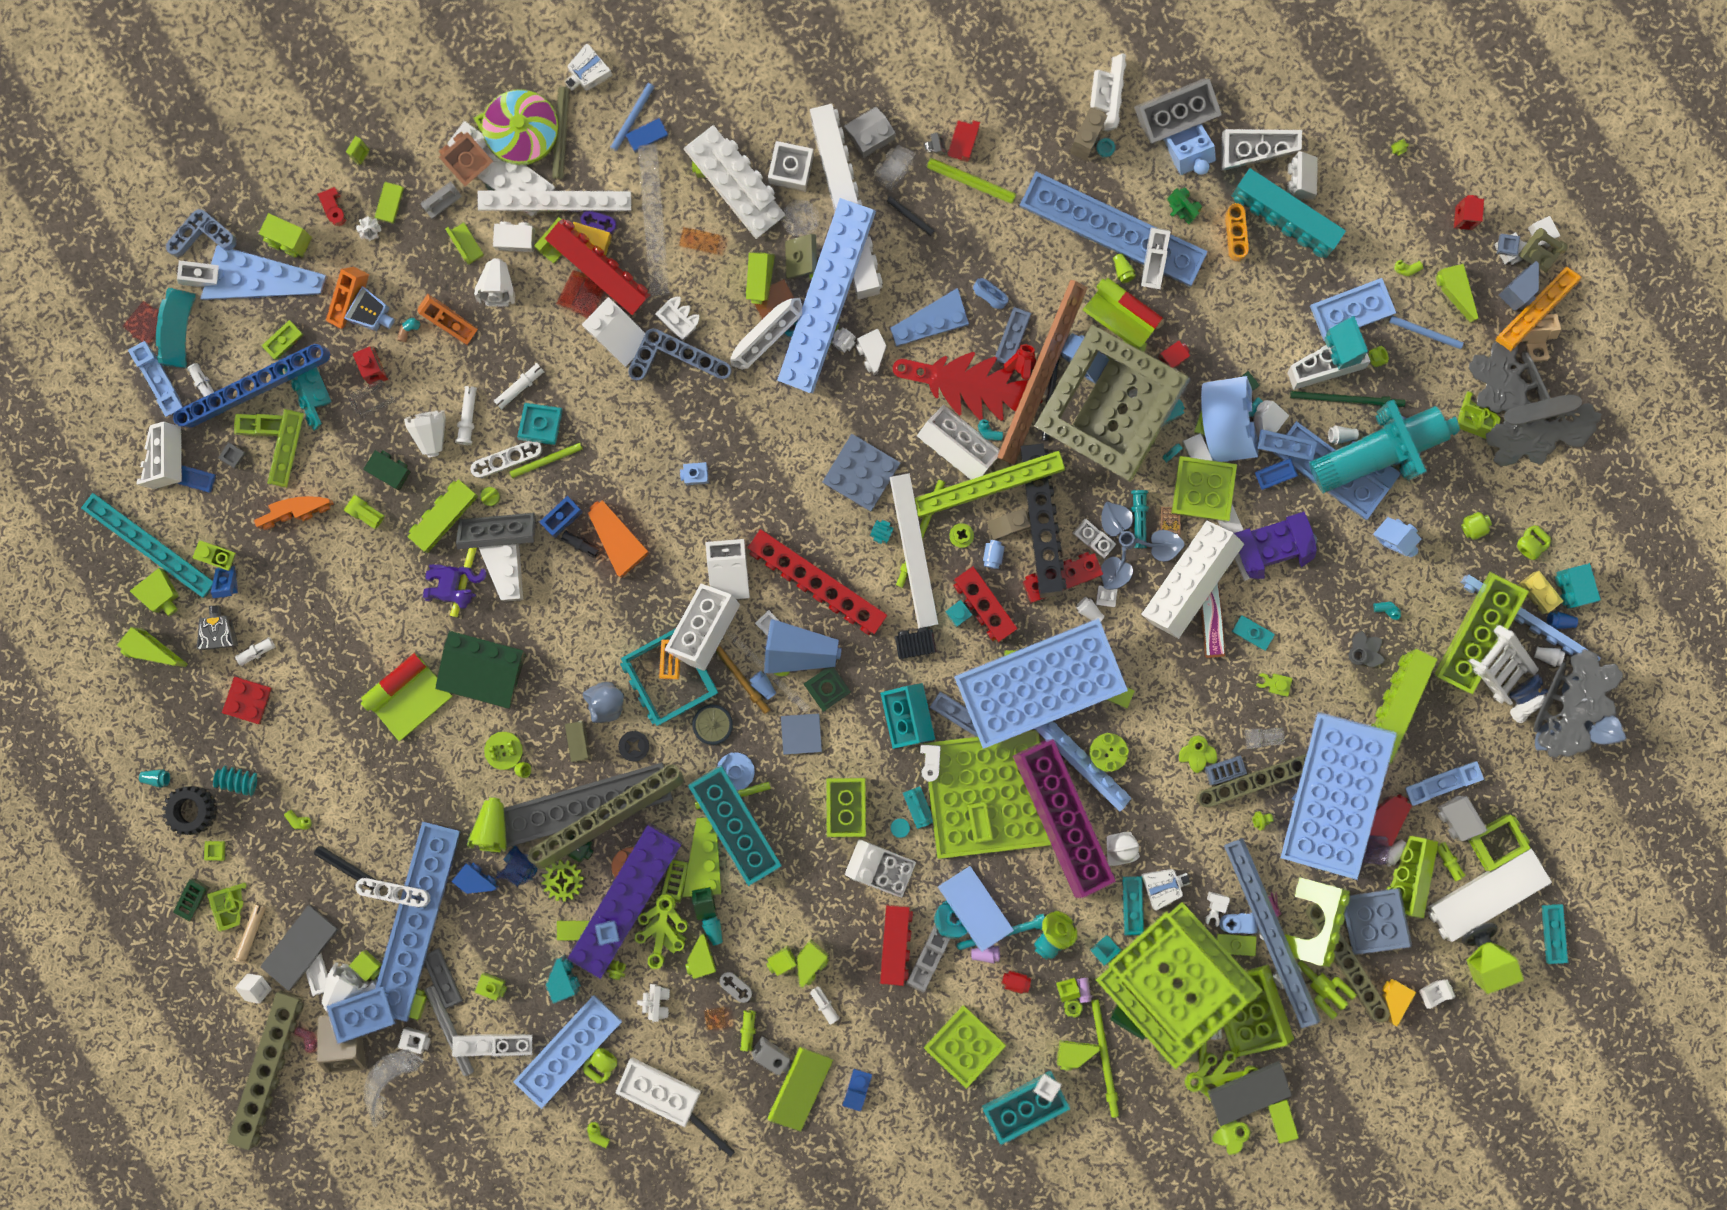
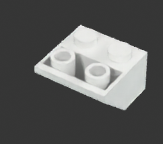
M1298 152L1292 158L1291 163H1289L1288 174H1291V181L1288 182L1287 190L1295 198L1314 199L1316 197L1317 157L1305 152Z

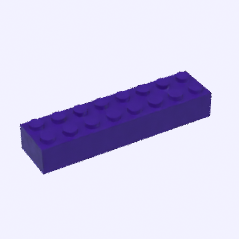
M651 823L647 825L567 958L569 961L601 979L680 848L681 841ZM616 921L619 941L599 945L595 925Z

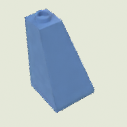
M771 619L765 649L764 673L835 667L836 659L840 660L842 648H838L839 640Z

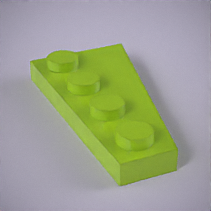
M707 817L696 819L683 897L692 896V890L711 887L713 895L722 894L718 835Z

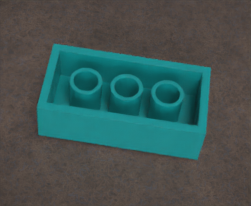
M1051 1070L1044 1073L1056 1081ZM1043 1074L982 1105V1109L1000 1145L1070 1110L1060 1088L1052 1102L1034 1092Z

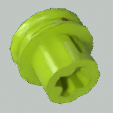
M957 524L950 530V541L956 547L965 548L973 542L974 532L967 524ZM965 531L967 538L958 539L959 535L957 532Z

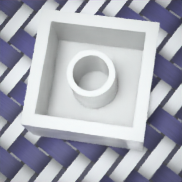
M776 141L768 175L769 184L806 191L814 156L813 149Z

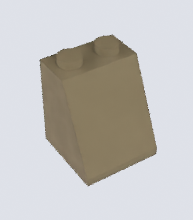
M329 1014L318 1017L317 1063L327 1074L366 1069L363 1035L338 1044Z

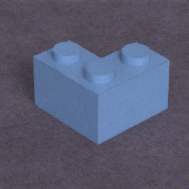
M1072 333L1066 339L1061 355L1067 362L1070 363L1084 339L1083 335L1077 336ZM1098 351L1084 377L1096 384L1109 358Z

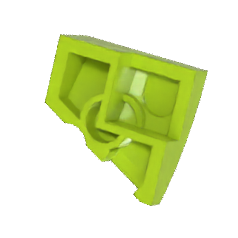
M1468 391L1458 416L1459 427L1461 430L1486 439V434L1491 432L1496 424H1500L1501 418L1494 412H1491L1488 407L1477 406L1476 403L1470 400L1473 394Z
M245 882L207 894L218 931L221 932L240 925V914L244 902L242 901L241 888L246 889Z

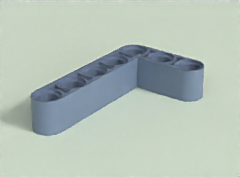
M653 328L645 333L628 371L629 376L633 380L640 381L645 379L659 350L720 379L729 378L732 374V367L708 353ZM653 332H657L659 335V340L656 343H652L649 339L650 334ZM670 340L676 342V349L673 351H669L666 346ZM690 348L693 350L694 355L691 359H686L684 351ZM645 349L651 352V357L648 360H644L641 357V353ZM704 357H709L711 360V365L707 368L701 365V360ZM721 365H725L728 368V373L725 376H721L718 373V368ZM639 366L642 368L643 374L637 378L634 376L633 370Z

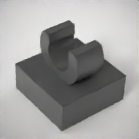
M938 132L931 134L932 141L924 143L925 150H928V152L934 151L939 156L946 155L944 136Z

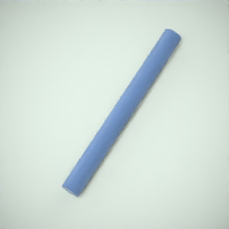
M648 83L612 143L611 149L617 151L654 89L652 84Z
M1391 316L1389 323L1461 349L1464 343L1395 316Z

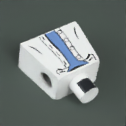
M586 44L569 63L568 69L572 76L565 83L570 90L575 89L581 84L588 91L610 78L612 73L593 49Z
M1173 869L1141 874L1154 910H1158L1182 897L1183 894L1180 887L1190 884L1187 873L1176 876Z

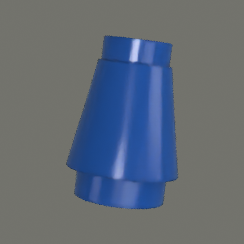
M1554 611L1548 614L1547 624L1555 629L1576 628L1578 618Z

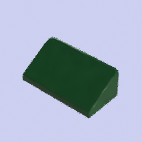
M1116 1004L1112 1010L1110 1020L1139 1039L1144 1040L1146 1036Z

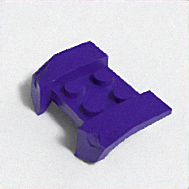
M1305 511L1288 516L1282 522L1252 531L1249 528L1234 533L1244 543L1239 551V555L1249 578L1265 579L1264 567L1295 557L1299 558L1300 566L1303 567L1315 558L1317 551L1314 534Z

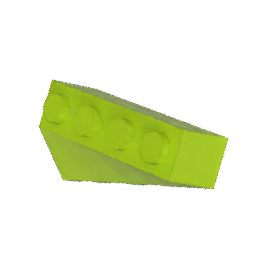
M1409 836L1400 857L1398 869L1395 868L1392 883L1386 889L1400 888L1406 915L1424 918L1438 847L1437 841Z

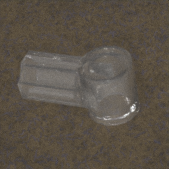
M1283 728L1244 730L1246 749L1284 744Z

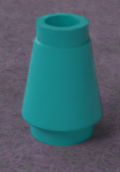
M164 769L141 771L139 782L158 788L167 787L170 783V773Z
M717 917L703 919L702 927L712 945L721 944L723 939L720 919Z

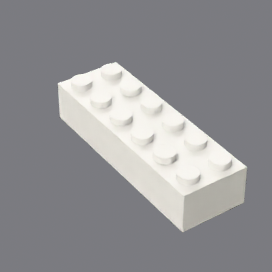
M1206 521L1141 615L1154 626L1179 639L1244 543L1234 533Z

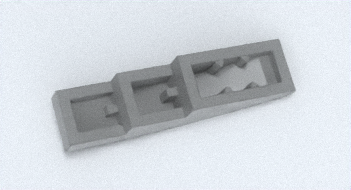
M953 916L949 918L954 924L959 920ZM934 925L906 984L923 993L950 938L940 935L936 925Z

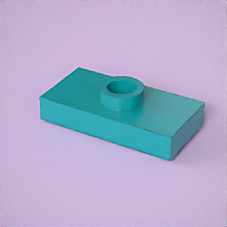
M1243 615L1239 617L1231 631L1263 651H1266L1275 635Z

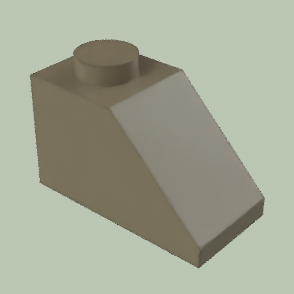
M1025 508L987 522L993 540L1030 528Z

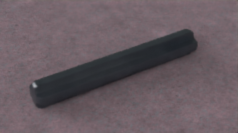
M318 846L314 851V855L356 881L362 878L376 880L323 846ZM366 882L364 886L374 891L375 887L368 886Z

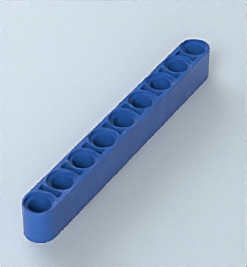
M312 344L177 410L173 415V420L176 425L187 428L201 424L326 363L330 359V351L324 346ZM318 350H321V355L317 358L316 353ZM304 358V364L300 366V360ZM287 366L288 370L286 374H283V368ZM270 374V375H271V379H270V381L267 383L266 377H267V375ZM253 382L254 388L250 390V384ZM237 390V396L234 399L233 393ZM220 398L221 403H220V405L217 407V404H216V403H217V400ZM201 407H204L203 414H200ZM187 415V421L184 423V416Z

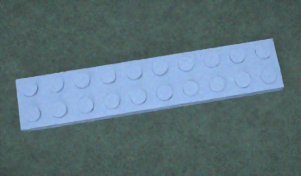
M842 198L839 199L802 307V316L797 321L778 381L809 393L814 392L876 210Z

